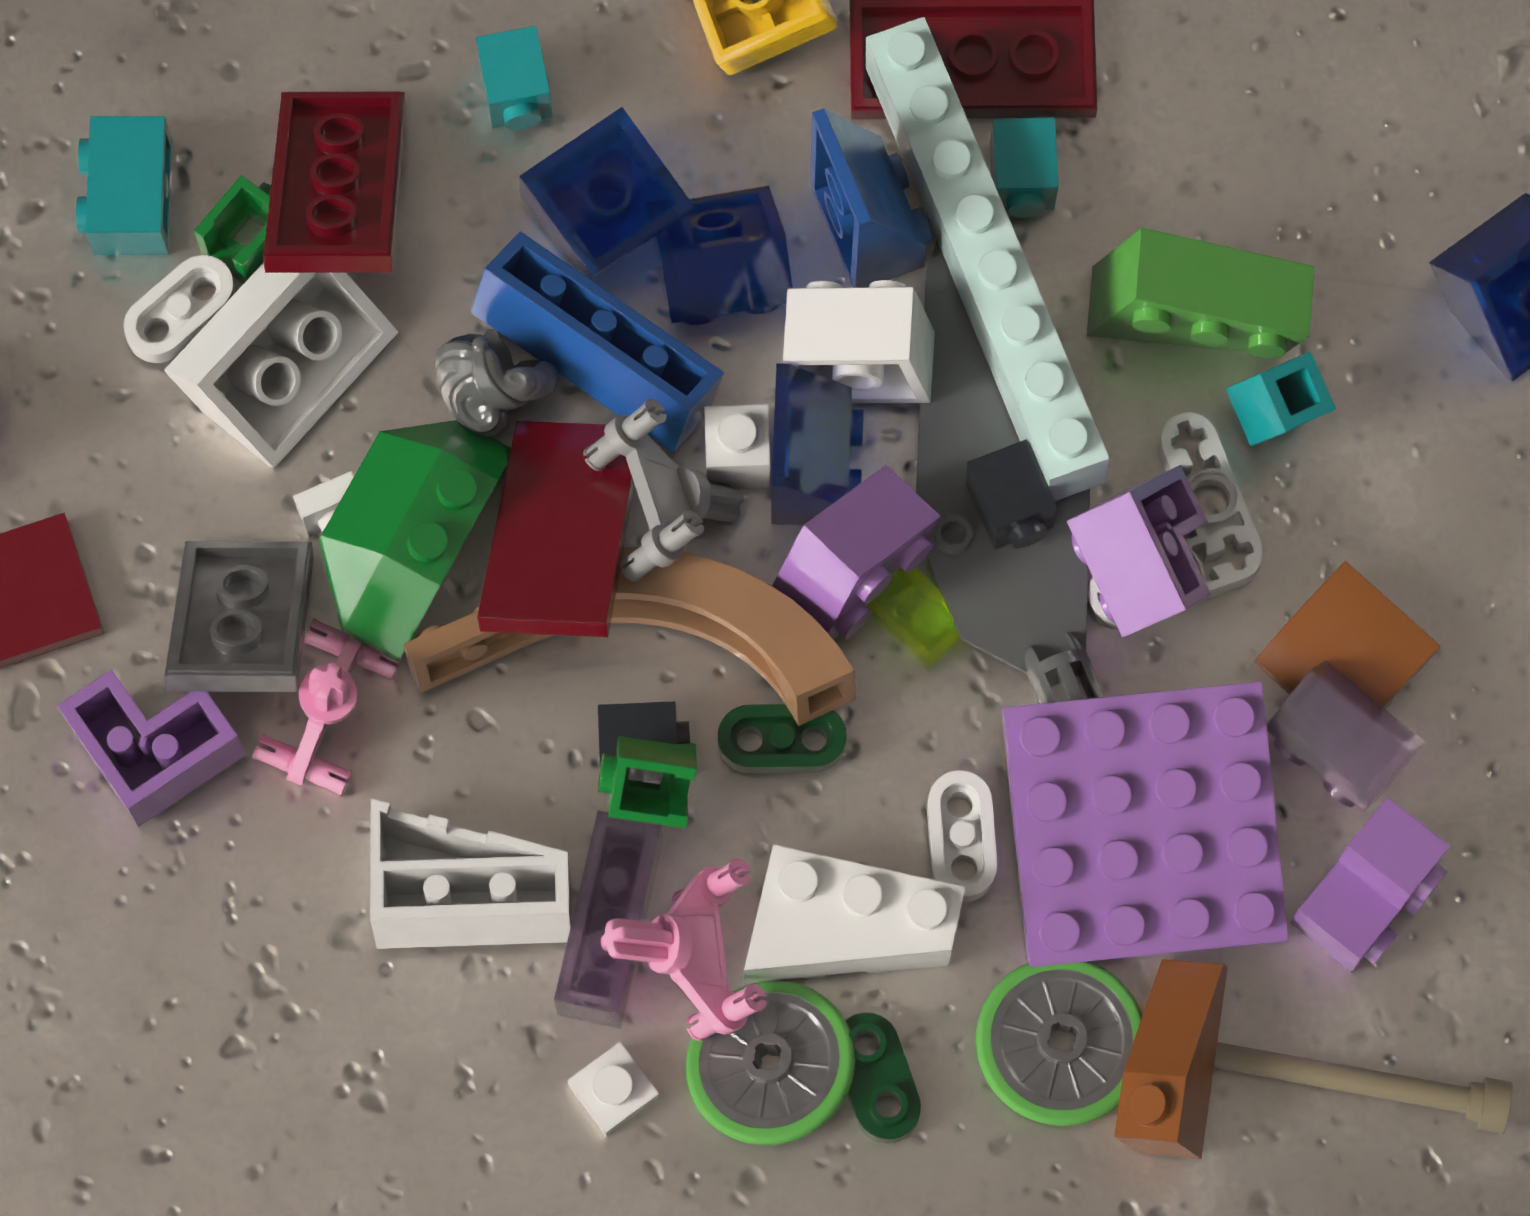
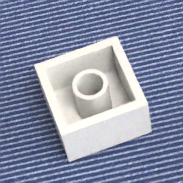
M892 280L874 281L870 283L869 288H844L843 285L836 282L815 281L809 283L807 288L787 290L783 362L807 403H931L935 331L914 287H907L901 282Z

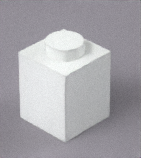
M768 404L704 407L706 474L708 481L729 485L734 489L770 488Z

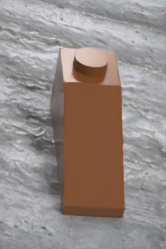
M1161 960L1123 1071L1114 1134L1115 1138L1139 1154L1202 1159L1228 968L1225 964Z

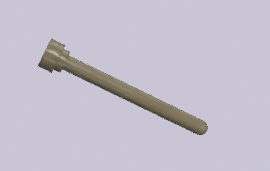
M1217 1042L1214 1068L1465 1113V1120L1477 1122V1129L1501 1134L1505 1132L1511 1106L1512 1082L1485 1077L1483 1083L1471 1081L1469 1087L1220 1042Z

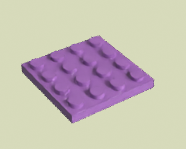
M1262 681L1001 707L1026 956L1030 967L1289 941Z

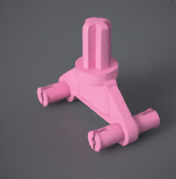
M313 618L310 630L307 631L303 643L310 644L333 655H338V658L334 663L330 662L310 670L301 681L299 689L300 705L309 719L299 749L297 750L262 733L258 741L259 745H256L252 759H257L283 771H288L287 780L302 786L307 779L342 796L352 770H347L323 759L316 758L318 747L328 725L339 723L349 717L355 708L358 692L351 672L356 664L393 680L402 656L399 662L341 630Z
M733 859L721 868L714 866L706 867L696 873L686 888L678 890L673 894L672 901L676 902L672 904L673 907L667 914L659 915L652 922L612 919L606 923L605 934L601 937L602 948L608 951L612 958L648 962L653 971L661 974H670L671 979L680 986L699 1010L698 1013L689 1016L686 1021L687 1025H694L687 1028V1031L697 1041H704L715 1033L726 1035L739 1030L745 1025L748 1016L762 1011L767 1005L766 1000H760L766 997V993L757 984H749L736 993L729 991L719 907L730 900L732 891L747 885L751 880V875H744L751 872L747 863L741 859Z

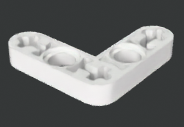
M1183 412L1169 418L1162 429L1158 451L1165 471L1181 465L1185 475H1190L1193 464L1185 448L1175 450L1173 446L1177 442L1180 431H1186L1190 439L1200 437L1202 441L1199 443L1196 458L1201 470L1188 478L1193 492L1205 485L1216 486L1223 490L1228 500V506L1223 512L1216 515L1204 514L1208 522L1190 532L1192 538L1185 540L1203 579V564L1196 553H1203L1204 564L1221 558L1225 544H1231L1236 552L1246 550L1248 553L1242 564V570H1235L1231 562H1224L1211 568L1209 577L1212 581L1205 582L1211 595L1203 599L1206 600L1241 588L1252 582L1260 569L1264 553L1261 540L1216 429L1210 420L1201 414ZM1210 464L1215 466V468L1205 469ZM1092 578L1087 595L1088 614L1101 627L1118 629L1116 624L1105 615L1099 601L1100 590L1094 578Z

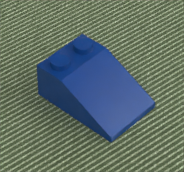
M825 108L812 112L810 186L852 287L868 288L870 283L874 281L890 280L923 268L926 244L932 242V235L922 209L918 207L911 210L903 190L909 188V181L897 153L888 155L881 136Z

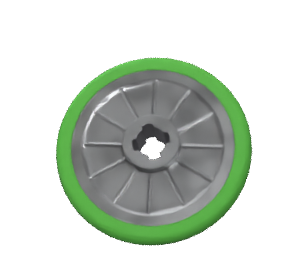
M1088 961L1030 967L1029 963H1026L1007 974L994 987L981 1009L976 1030V1048L979 1064L984 1077L994 1093L1007 1106L1020 1115L1039 1123L1056 1126L1087 1123L1108 1114L1119 1106L1123 1071L1143 1015L1128 988L1111 972L1099 965ZM1057 1029L1065 1033L1071 1032L1075 1036L1071 1052L1066 1053L1065 1050L1057 1048L1051 1049L1048 1043L1052 1030Z
M772 980L752 983L759 985L766 993V997L760 999L767 1001V1005L762 1011L748 1016L745 1025L731 1034L715 1033L704 1041H697L691 1038L686 1059L688 1087L695 1105L704 1118L723 1134L735 1140L755 1145H779L792 1142L820 1128L837 1112L852 1084L855 1070L854 1047L849 1035L851 1031L846 1020L833 1003L817 991L804 985ZM746 986L740 987L732 992L736 993L744 989ZM767 1054L779 1056L780 1060L778 1063L780 1066L773 1071L771 1069L761 1068V1059Z

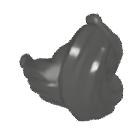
M495 329L487 330L484 336L466 334L452 338L443 344L435 354V376L448 410L463 427L484 438L498 434L507 426L509 410L524 406L528 401L548 396L555 391L559 381L557 369L550 362L544 360L541 362L537 360H523L514 365L508 346L504 341L500 340V333Z

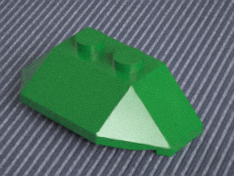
M457 420L379 431L319 538L329 583L338 608L337 614L342 632L399 662L405 651L403 644L410 641L508 464L511 447L493 437H480L463 427Z

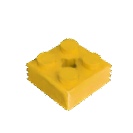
M693 0L715 62L728 75L738 73L837 28V21L829 0H761L757 3H753L751 0Z

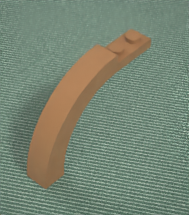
M624 547L622 559L639 547ZM682 552L681 557L668 567L656 566L638 582L627 579L621 571L626 567H620L611 624L637 623L676 629L704 638L730 651L749 664L772 686L786 704L798 726L856 700L855 670L838 644L818 621L794 600L765 581L736 567ZM478 606L473 613L447 625L435 624L423 629L413 640L403 645L410 674L420 693H423L554 635L480 632L477 619Z

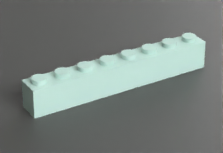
M925 17L866 37V70L1019 440L1027 439L1054 501L1104 484L1109 464L1108 453Z

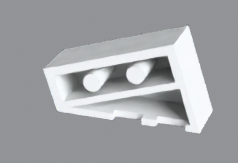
M371 798L370 921L376 948L572 942L571 877L568 852L493 831H488L486 835L450 825L449 819L429 814L427 819L391 809L390 803Z
M773 845L744 968V986L772 980L805 977V980L826 978V975L865 971L867 974L948 966L965 887Z

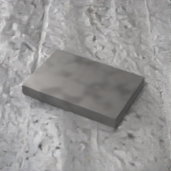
M185 541L164 675L167 691L297 692L314 560L312 542Z

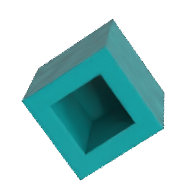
M531 26L475 37L492 128L505 126L511 130H523L536 126L542 119L553 117L550 90L537 27Z
M1055 118L993 119L990 137L991 177L1007 213L1017 218H1030L1041 215L1045 210H1055L1059 188Z
M1311 351L1225 389L1250 446L1288 432L1336 410Z

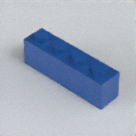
M520 231L484 268L471 309L472 314L538 360L552 363L557 369L558 374L617 415H631L648 399L658 401L665 410L661 413L666 414V421L656 426L647 434L674 454L705 419L704 407L712 405L725 372Z

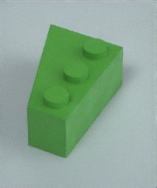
M1141 227L1092 266L1086 336L1247 351L1254 356L1262 358L1281 357L1310 337L1315 266Z

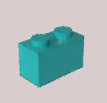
M90 116L89 138H80L78 145L79 172L81 176L88 177L87 196H78L76 200V226L78 234H86L94 255H169L173 139L165 116Z

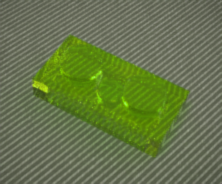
M900 568L892 574L893 577L887 587L874 600L869 602L867 607L872 611L871 618L929 672L961 639L940 589L917 568L908 573Z

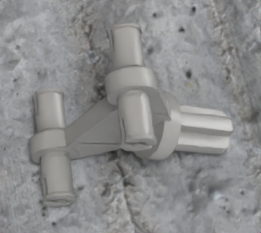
M648 399L629 416L626 414L616 416L605 425V435L584 449L583 455L588 457L585 459L586 463L596 471H602L606 465L619 455L626 457L650 529L642 536V545L630 555L620 560V567H626L621 570L622 573L633 582H638L656 566L668 567L678 560L682 555L685 545L704 532V525H698L703 522V518L732 522L740 516L739 506L744 502V496L739 489L731 488L729 485L711 483L699 470L680 468L652 440L647 433L665 422L667 417L666 414L661 413L665 411L663 406L654 399Z

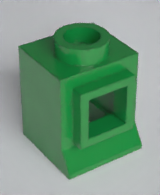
M240 175L194 229V234L201 254L213 256L221 260L229 268L232 276L244 284L264 263L263 252L271 185L262 182L257 187ZM251 218L263 228L246 247L233 238Z
M619 736L616 755L603 753L597 792L609 794L608 817L686 829L690 780L695 781L697 771L696 744H670ZM630 768L661 772L659 784L629 780Z

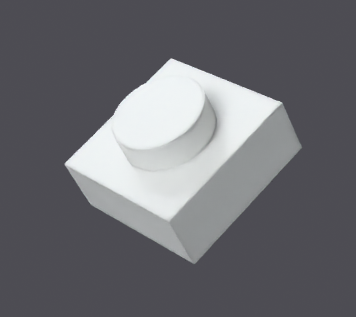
M352 471L293 496L299 516L309 537L323 532L354 477Z
M621 1042L567 1080L569 1087L606 1137L659 1099V1093Z

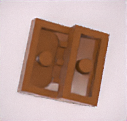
M1345 560L1255 658L1254 663L1349 748L1386 710L1394 697L1437 654L1441 645Z

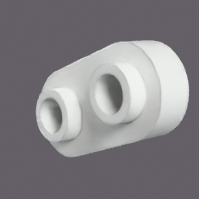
M208 255L190 257L179 264L136 301L127 311L123 324L125 337L133 353L140 359L151 363L167 362L177 357L236 293L232 274L226 264ZM203 286H211L216 289L215 294L208 300L196 299L194 297L195 292ZM163 326L169 329L167 336L160 341H152L147 338L149 331L154 327Z
M964 770L950 771L940 776L933 783L927 800L931 874L933 880L965 887L962 902H971L981 898L990 890L997 872L993 800L988 785L981 777ZM961 798L969 803L971 811L964 817H955L948 811L947 804L953 799ZM967 861L974 866L976 874L969 880H960L953 875L951 867L956 862Z

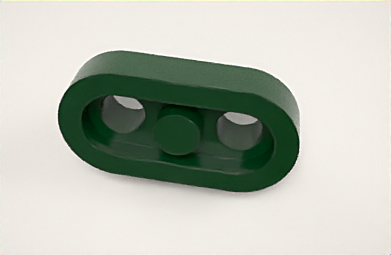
M786 704L742 705L728 712L722 719L718 729V748L723 760L731 768L739 772L817 773L832 768L840 761L845 751L847 733L842 718L834 710L798 726ZM816 732L825 738L826 744L820 750L811 751L803 745V737L808 733ZM746 733H754L761 738L762 744L755 751H745L738 745L739 738Z
M855 1014L846 1019L851 1031L849 1036L855 1053L854 1076L847 1096L860 1130L868 1138L879 1143H896L907 1138L918 1124L921 1112L919 1094L894 1026L886 1018L878 1014ZM864 1034L874 1036L879 1043L877 1052L872 1055L860 1054L854 1046V1042L859 1036ZM883 1096H892L900 1103L901 1110L894 1117H883L876 1110L875 1104L877 1100Z

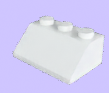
M263 263L164 371L205 415L265 464L275 468L396 336L398 331L347 273H265Z

